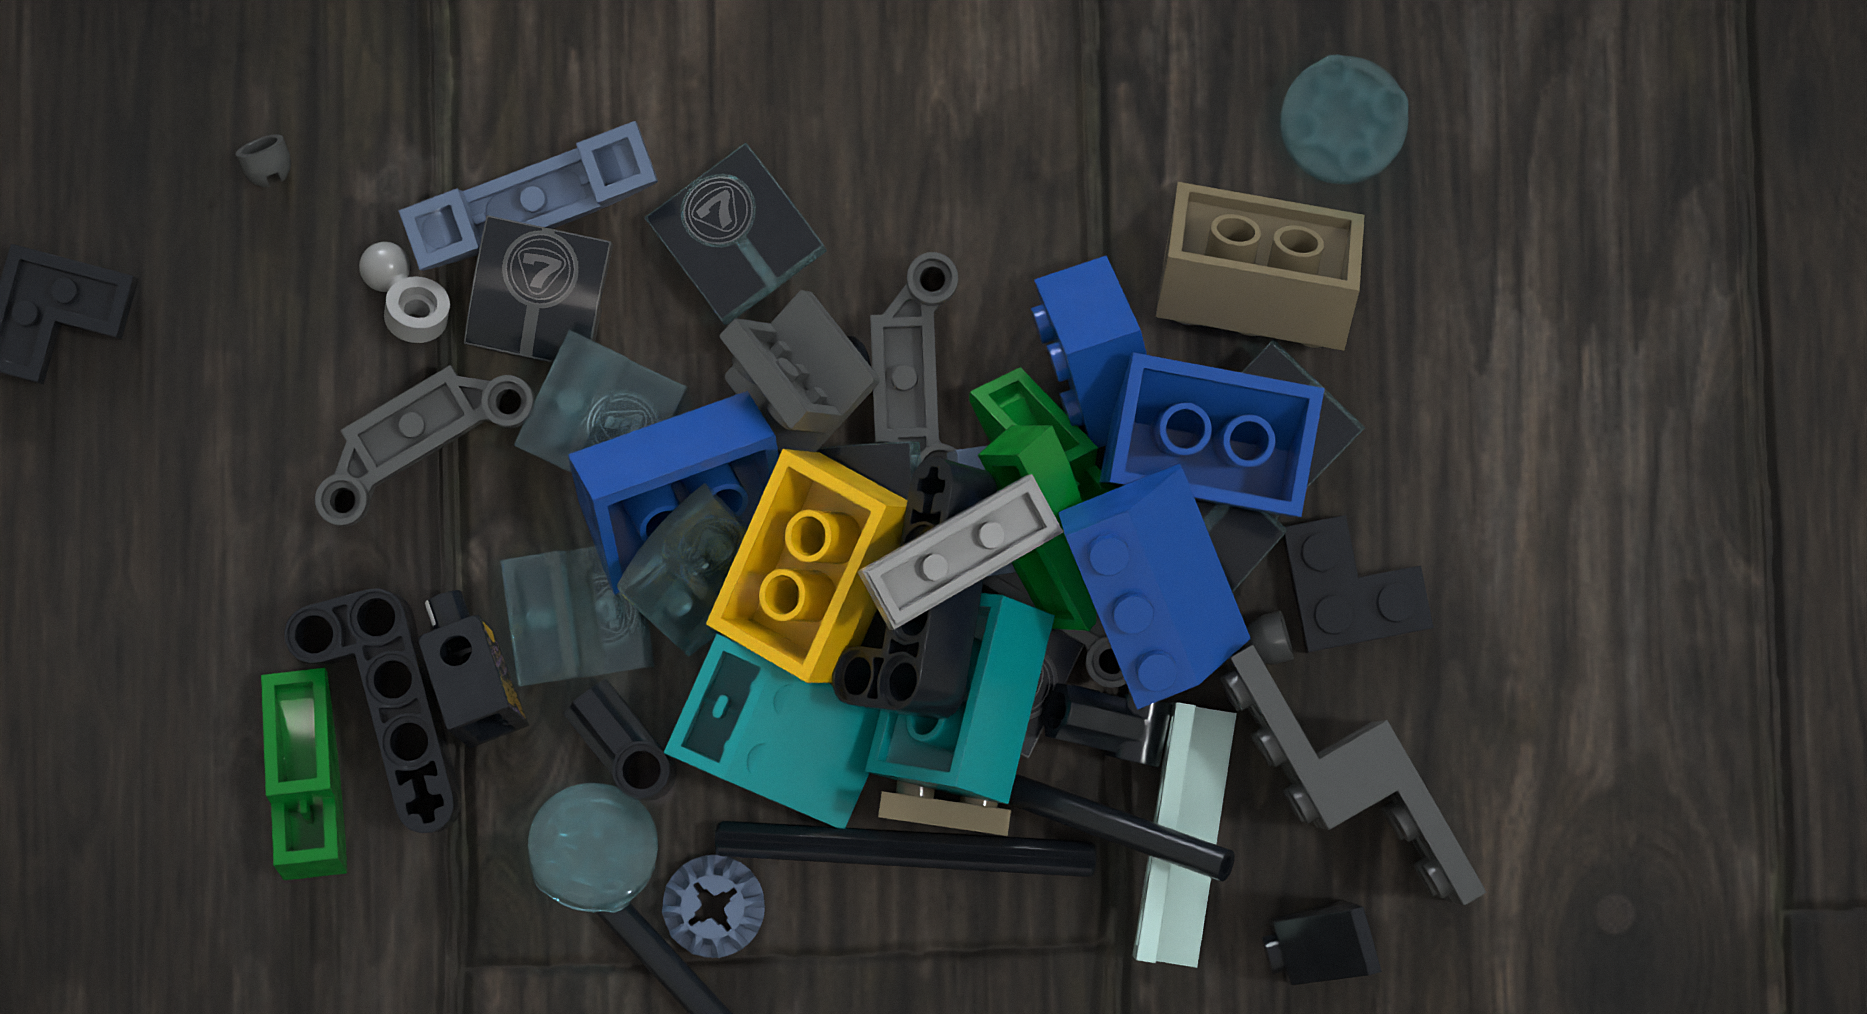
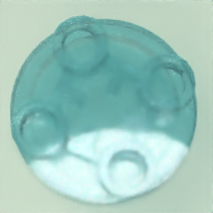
M1329 55L1305 69L1290 86L1280 113V130L1284 145L1295 163L1306 173L1319 180L1333 184H1353L1368 180L1383 171L1393 161L1404 143L1408 128V98L1391 75L1377 64L1353 56Z
M602 783L574 785L552 796L536 814L528 839V858L535 885L558 903L575 910L587 912H617L627 907L651 878L658 850V837L654 822L642 803L636 798L627 796L618 787Z

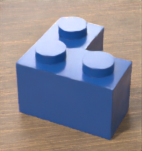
M1107 255L1034 279L1041 305L1030 308L1041 343L1054 342L1046 345L1057 381L1068 380L1070 390L1059 393L1064 412L1068 416L1071 426H1082L1085 434L1098 448L1106 446L1111 416L1131 353L1147 355L1141 329Z

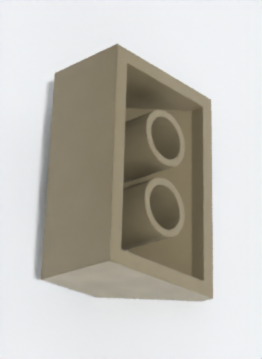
M1178 182L1155 317L1175 320L1184 325H1203L1236 331L1246 336H1265L1298 342L1308 347H1326L1344 351L1360 291L1365 215Z

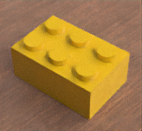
M782 449L706 625L806 683H832V672L839 656L849 647L861 646L877 611V607L857 571L900 547L907 500L822 453Z

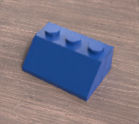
M1133 352L1131 353L1111 416L1099 482L1124 486L1180 463L1195 500L1286 517H1302L1325 388Z
M748 391L568 454L578 501L614 595L624 591L619 586V583L632 561L653 533L682 503L703 485L708 487L733 514L731 515L723 511H710L690 520L682 528L674 544L673 560L677 568L675 572L681 571L676 560V547L681 534L689 524L704 515L724 514L735 521L738 527V540L733 551L737 549L741 539L739 520L749 527L779 459L776 436Z
M1180 463L1058 512L1065 537L1137 710L1198 686L1251 639Z

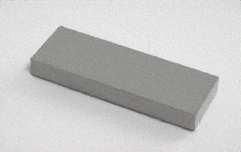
M1030 474L857 572L888 629L893 630L1063 533V530L1036 480Z

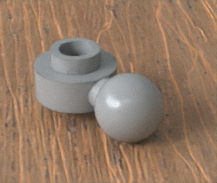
M377 242L369 246L360 259V275L370 288L379 292H388L386 295L384 320L391 333L404 341L412 343H424L439 337L447 326L450 300L445 289L437 282L425 277H408L410 273L409 258L406 252L395 243ZM417 314L422 316V318H416L409 315Z

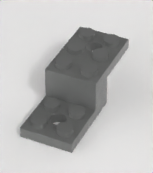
M1254 645L1234 653L1223 663L1227 673L1218 678L1220 684L1237 711L1246 708L1250 711L1259 727L1258 730L1250 734L1252 740L1269 767L1273 765L1274 767L1278 765L1282 767L1291 783L1290 786L1282 791L1301 823L1306 822L1309 824L1313 822L1316 828L1330 830L1387 797L1389 803L1381 807V810L1396 837L1400 841L1406 839L1407 842L1412 841L1422 858L1413 864L1414 868L1432 897L1438 895L1441 900L1445 898L1448 902L1465 906L1487 893L1388 720L1371 722L1316 754Z

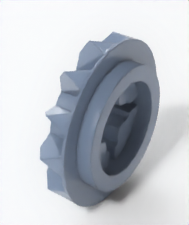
M706 855L685 863L671 877L664 892L662 914L671 937L683 948L694 955L720 958L743 949L756 936L764 918L765 899L758 879L744 864L730 857ZM697 882H699L704 890L708 889L714 896L723 891L727 893L732 888L736 889L737 893L729 898L731 902L724 907L725 914L728 917L726 921L732 929L728 931L723 923L719 924L712 917L704 922L700 920L694 925L690 922V919L697 915L696 911L703 905L698 896L700 892L695 886Z

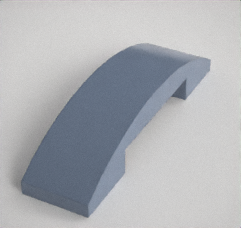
M633 121L576 143V149L465 191L456 188L398 210L419 270L425 271L477 256L487 215L554 229L608 207L658 183L638 123Z

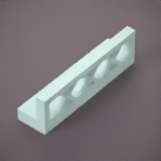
M1178 702L1172 703L1153 822L1216 844L1237 713L1196 707V705ZM1148 855L1132 955L1136 960L1151 963L1159 961L1197 968L1211 878Z

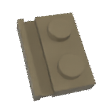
M897 781L896 793L882 791L878 815L880 818L1004 836L1008 835L1011 810L997 808V802L960 796L959 802L934 799V789Z

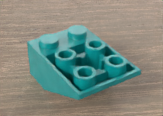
M716 634L664 753L836 828L845 829L869 776L865 769L880 711L841 702L835 695L831 684L806 683L741 644Z

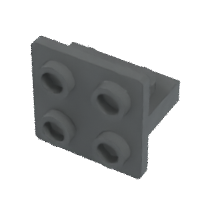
M799 291L771 323L735 318L719 335L734 355L731 359L733 366L725 374L726 382L736 395L746 391L750 393L774 432L780 452H782V449L817 452L880 381L876 372L810 291Z

